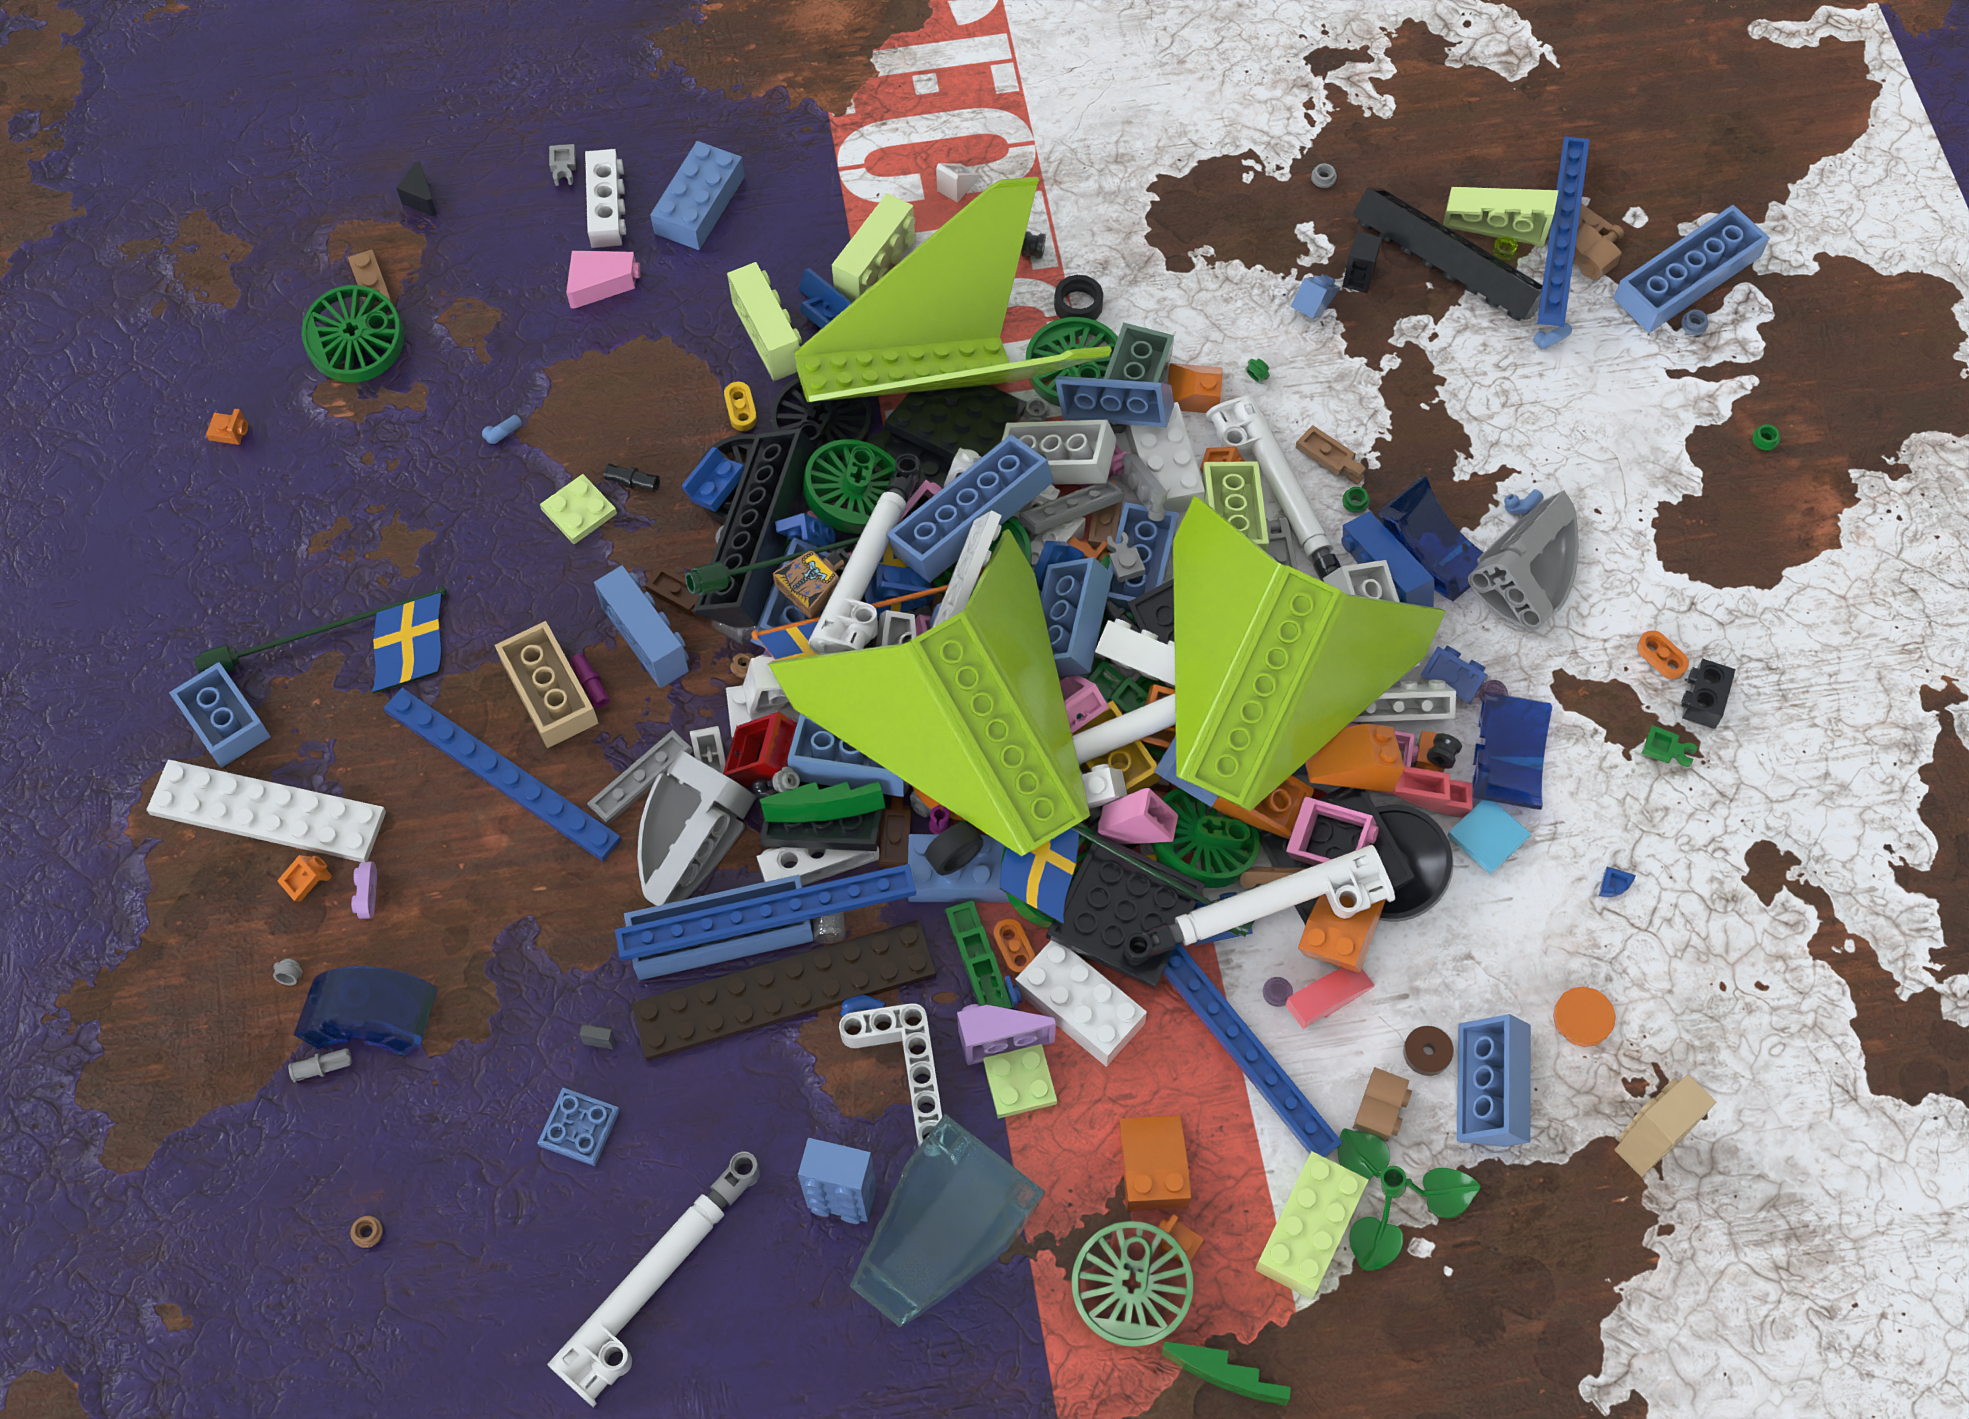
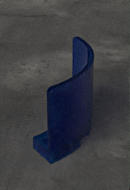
M1421 476L1380 509L1378 513L1382 524L1434 578V590L1445 598L1455 601L1471 587L1468 582V576L1478 566L1477 559L1484 552L1471 543L1455 527L1438 503L1428 478Z
M1484 692L1478 727H1480L1479 737L1482 738L1481 744H1475L1473 765H1476L1472 777V798L1542 810V773L1547 733L1552 712L1551 703Z
M349 966L323 972L313 979L294 1036L317 1049L335 1043L350 1042L351 1037L365 1038V1044L387 1049L403 1057L421 1044L437 988L415 976L380 967Z

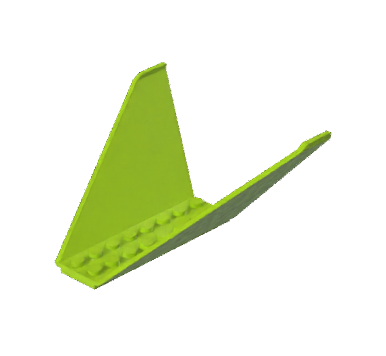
M1038 177L1001 179L990 185L794 352L796 368L806 401L815 402L1018 382L1110 356L1112 351L1110 346L1071 349L1060 355L1013 363L1009 362L1000 335L1039 182Z
M1194 495L1173 539L1176 777L1251 811L1426 656L1446 611L1440 608L1346 594L1341 592L1340 589L1295 568L1280 564L1206 502Z
M1009 529L1002 532V536L964 611L909 642L778 661L773 660L768 663L781 689L796 711L1020 856L1033 851L1090 816L1035 573Z

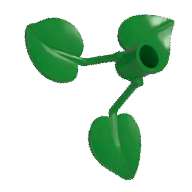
M1346 1128L1341 1132L1339 1139L1343 1143L1338 1147L1340 1166L1369 1181L1373 1175L1378 1179L1381 1178V1189L1386 1195L1381 1222L1374 1217H1364L1358 1220L1350 1231L1349 1242L1351 1250L1360 1268L1364 1270L1381 1269L1393 1262L1400 1254L1403 1247L1402 1231L1399 1227L1387 1224L1392 1198L1401 1197L1405 1193L1406 1187L1411 1188L1422 1197L1427 1196L1428 1209L1433 1214L1442 1218H1454L1461 1215L1469 1207L1480 1190V1184L1475 1179L1463 1172L1450 1168H1435L1427 1172L1423 1177L1425 1190H1422L1412 1183V1179H1406L1403 1169L1398 1166L1388 1167L1390 1150L1381 1138L1370 1133L1356 1132Z

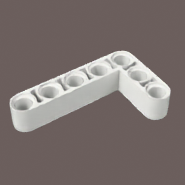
M905 1004L846 1014L839 1023V1030L842 1042L850 1048L903 1041L918 1146L927 1155L939 1154L945 1146V1131L925 1009L918 1004ZM910 1017H917L921 1022L916 1026H910L906 1023V1020ZM882 1021L891 1024L890 1028L884 1031L878 1030L876 1025ZM851 1026L861 1028V1031L856 1035L846 1033L847 1029ZM916 1045H921L926 1049L919 1055L910 1052V1049ZM919 1074H926L930 1077V1080L924 1084H919L914 1079ZM924 1103H930L935 1108L930 1113H922L919 1107ZM929 1132L939 1135V1139L934 1143L925 1142L923 1137Z

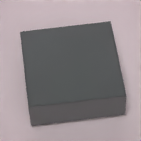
M582 1025L579 1036L584 1045L614 1049L616 1039L611 1029Z

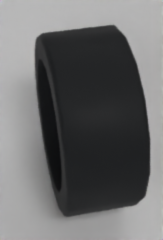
M1077 274L1068 276L1059 282L1055 289L1054 308L1056 315L1060 319L1084 317L1096 320L1102 313L1103 290L1095 279ZM1084 292L1094 299V303L1087 308L1077 309L1066 305L1063 299L1070 293Z
M961 822L938 835L927 847L925 858L937 874L941 876L948 875L964 867L975 858L983 847V839L971 823Z

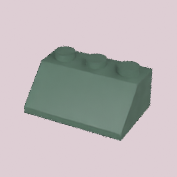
M1123 322L1104 379L1162 383L1172 356L1174 335Z

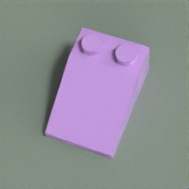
M978 1004L966 1006L962 1011L957 1012L958 1033L967 1066L983 1062L985 1057L1039 1044L1045 1046L1055 1043L1056 1022L1052 1017L991 1005L979 1006Z

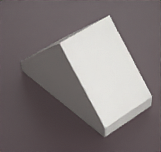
M938 163L936 167L937 191L958 202L978 181L980 175L962 164Z
M715 726L690 731L695 758L723 774L726 759L719 727Z

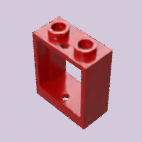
M776 712L736 726L723 775L744 788L751 787L753 782L758 779L773 780L775 773L781 771L783 767H788V755L797 722L780 712ZM763 743L759 760L756 762L760 744Z

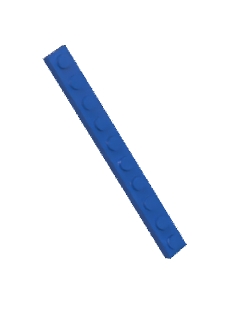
M1564 136L1556 188L1558 196L1551 222L1537 324L1564 327L1590 139Z
M401 688L383 708L386 714L602 862L608 858L622 841L621 837L405 689Z
M910 864L650 921L615 929L621 961L916 896V889Z
M1177 943L1163 974L1309 1154L1313 1151L1323 1157H1327L1340 1147L1343 1142L1183 946Z

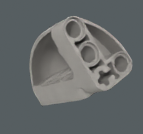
M1565 490L1544 500L1507 530L1477 559L1478 566L1468 576L1469 585L1487 606L1505 619L1529 630L1539 629L1552 614L1561 610L1575 579L1579 550L1578 524L1574 504Z
M682 750L678 752L666 771L667 774L662 772L658 774L647 798L640 822L637 857L639 876L645 898L656 906L686 900L697 889L744 830L745 824L736 818L744 819L757 798L737 782Z

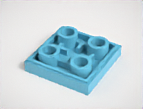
M1487 795L1448 832L1447 836L1491 875L1530 838L1531 833Z

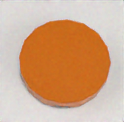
M1584 986L1572 988L1563 993L1557 1001L1553 1013L1555 1027L1558 1032L1562 1033L1570 1043L1582 1047L1596 1046L1607 1039L1614 1029L1616 1019L1613 1005L1608 998L1598 990Z

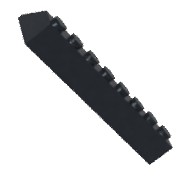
M1383 188L1366 189L1352 214L1359 219L1357 222L1359 225L1369 230L1371 228L1376 229L1380 232L1378 236L1388 242L1394 240L1401 245L1399 249L1409 255L1415 253L1422 257L1421 262L1430 268L1435 266L1443 270L1442 275L1454 282L1458 279L1465 284L1463 286L1464 289L1475 295L1478 292L1486 297L1485 301L1496 308L1502 306L1508 310L1506 314L1517 321L1531 319L1537 312L1542 292L1541 283Z
M802 428L756 434L711 563L720 561L723 566H727L729 570L781 557L787 537L776 532L775 522L795 516L803 492L805 469L810 457L817 450V447ZM778 564L732 575L727 589L698 596L693 611L698 615L733 628L757 626L773 581V573L776 571Z

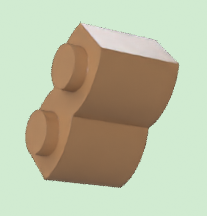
M1582 223L1577 230L1573 264L1580 268L1583 275L1598 281L1618 265L1622 252L1611 241L1602 238L1599 232L1592 226Z
M1374 1067L1353 1129L1373 1134L1387 1142L1391 1134L1397 1136L1403 1118L1397 1117L1400 1107H1407L1412 1094V1090L1407 1089L1410 1080Z

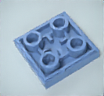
M562 1088L537 1144L539 1147L596 1166L620 1109L617 1106Z

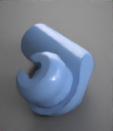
M1565 323L1564 327L1558 326L1548 334L1544 331H1539L1534 336L1533 341L1538 344L1539 348L1546 349L1572 333V327L1570 324Z
M513 415L494 428L492 426L485 427L482 431V437L486 439L487 443L496 444L519 428L522 422L517 415Z
M1534 489L1525 499H1519L1517 495L1510 494L1504 499L1505 509L1511 514H1528L1543 500L1544 496L1537 489Z

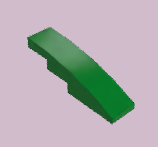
M1094 656L1091 672L1079 675L1096 684L1100 693L1105 695L1108 702L1113 700L1122 715L1145 706L1148 693L1129 677H1123L1104 660L1100 661Z
M879 781L850 790L848 782L821 790L818 789L817 783L813 782L760 799L763 815L767 822L826 821L857 816L885 808Z
M971 900L946 908L945 913L978 1005H991L1012 1009L994 952L991 950L984 926L981 925L974 901Z
M1165 1341L1163 1343V1356L1186 1371L1220 1388L1252 1399L1284 1406L1290 1400L1291 1387L1258 1382L1259 1369L1227 1364L1228 1351Z

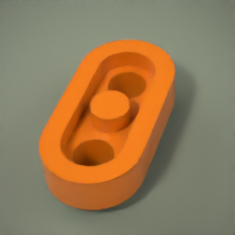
M1647 631L1642 634L1637 644L1639 654L1664 677L1668 679L1681 678L1689 666L1687 656L1658 631ZM1647 646H1652L1655 650H1650ZM1668 665H1673L1676 669H1672Z
M1014 919L1001 920L995 926L994 941L1003 961L1011 974L1019 976L1035 958V953L1023 927ZM1010 933L1014 936V938L1012 940H1006L1003 936L1005 934ZM1023 959L1026 963L1023 966H1018L1015 961Z

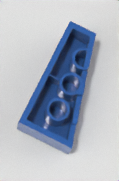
M1371 511L1343 525L1342 545L1352 555L1357 564L1386 560L1400 602L1428 607L1434 606V578Z

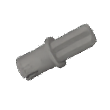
M346 1048L325 1055L317 1053L315 1057L290 1063L288 1065L289 1074L293 1083L317 1075L323 1077L326 1072L350 1066L352 1056L349 1049Z

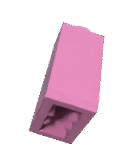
M572 251L566 291L570 308H578L635 289L636 278H640L641 269L640 263H636L634 252Z
M1144 788L1103 805L1101 818L1098 821V833L1118 844L1173 842L1178 814L1150 788Z

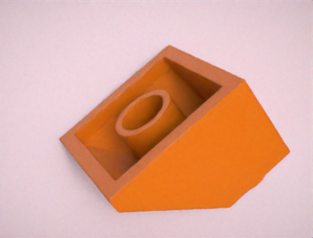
M1170 363L1168 384L1172 387L1174 403L1178 402L1181 411L1207 413L1209 409L1220 404L1222 367Z

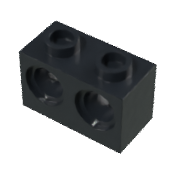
M1356 232L1349 253L1342 287L1363 293L1368 292L1376 267L1381 237Z
M1703 658L1697 668L1692 667L1687 679V683L1691 684L1690 691H1685L1680 707L1685 708L1682 719L1716 729L1724 715L1736 669ZM1705 679H1709V680H1711L1713 683H1709V682H1707ZM1698 702L1704 703L1707 707L1701 706Z

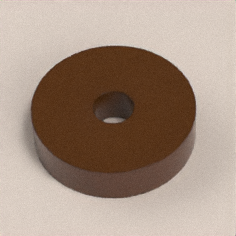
M1421 1026L1414 1029L1408 1035L1403 1047L1404 1059L1408 1066L1416 1073L1425 1076L1438 1075L1446 1070L1454 1054L1450 1037L1443 1030L1434 1026ZM1430 1047L1433 1050V1054H1426L1423 1048Z

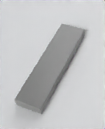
M1107 479V483L1094 484L1019 513V522L1036 535L1123 501L1125 492Z
M672 730L587 803L588 808L608 826L652 788L659 773L667 774L666 771L680 750L690 755L693 752L692 747Z

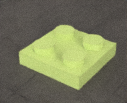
M584 474L540 504L541 510L573 544H576L617 514L616 508Z
M1042 1044L983 1058L998 1119L1057 1104Z

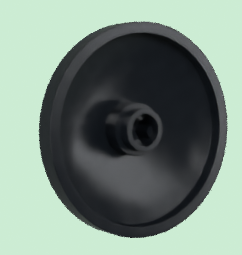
M1405 805L1376 807V810L1416 878L1413 882L1394 891V901L1389 902L1387 899L1385 900L1379 920L1399 922L1413 919L1433 908L1447 891L1454 867L1452 849L1443 829L1426 813Z

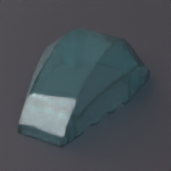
M945 1114L905 1164L901 1178L892 1192L889 1204L875 1229L874 1237L864 1253L850 1287L901 1328L946 1298L1005 1253L1027 1225L1045 1195V1191Z

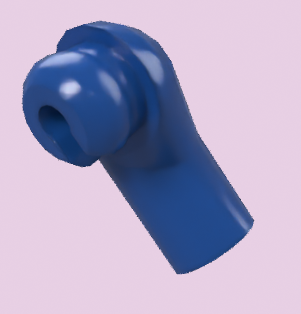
M867 995L855 996L843 1001L841 1004L843 1008L840 1014L844 1017L846 1014L885 1008L886 1002Z

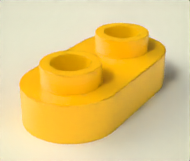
M733 382L724 390L730 422L736 430L748 431L757 423L751 391L747 384Z

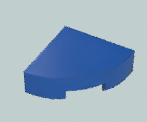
M1607 866L1598 896L1615 897L1621 895L1629 889L1636 875Z

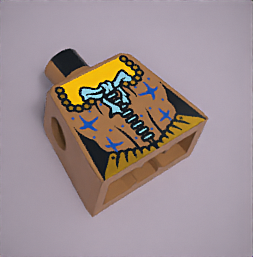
M808 551L773 573L775 586L809 619L815 618L828 603L839 581V577L835 572L844 565V562L834 551L824 560L813 551Z

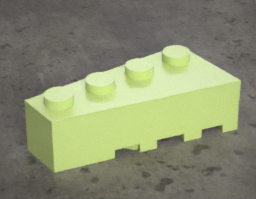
M1452 187L1443 225L1452 229L1543 247L1554 216L1558 190Z

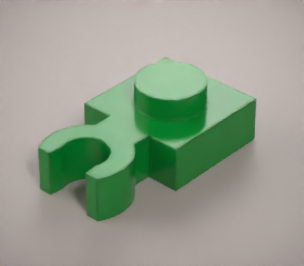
M1652 725L1641 754L1668 764L1672 758H1675L1680 765L1690 767L1693 759L1685 756L1684 752L1694 755L1698 747L1689 742L1678 743L1680 735Z

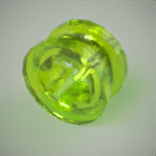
M1508 236L1497 238L1493 248V255L1504 262L1513 260L1516 255L1517 242Z

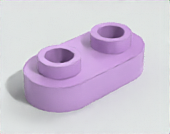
M361 862L359 868L354 870V883L357 886V893L352 897L351 905L353 913H357L359 919L373 918L375 913L377 869L374 862Z

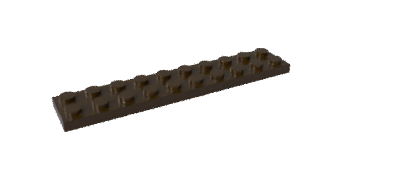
M916 920L635 1001L631 1004L645 1059L650 1061L839 1006L848 998L860 995L873 996L935 978L936 972L920 921Z

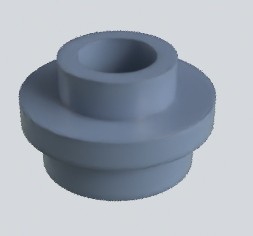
M1694 309L1683 316L1681 325L1687 333L1699 335L1706 331L1708 318L1703 311Z

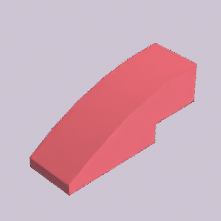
M1404 766L1405 769L1393 790V794L1407 802L1445 815L1463 818L1473 809L1472 783L1452 780L1448 773Z
M1340 968L1288 997L1285 1006L1304 1030L1325 1016L1327 1018L1372 989L1375 985L1363 969L1361 973Z

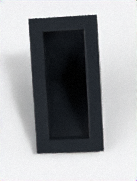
M415 162L396 187L401 203L428 215L435 216L437 212L421 162Z

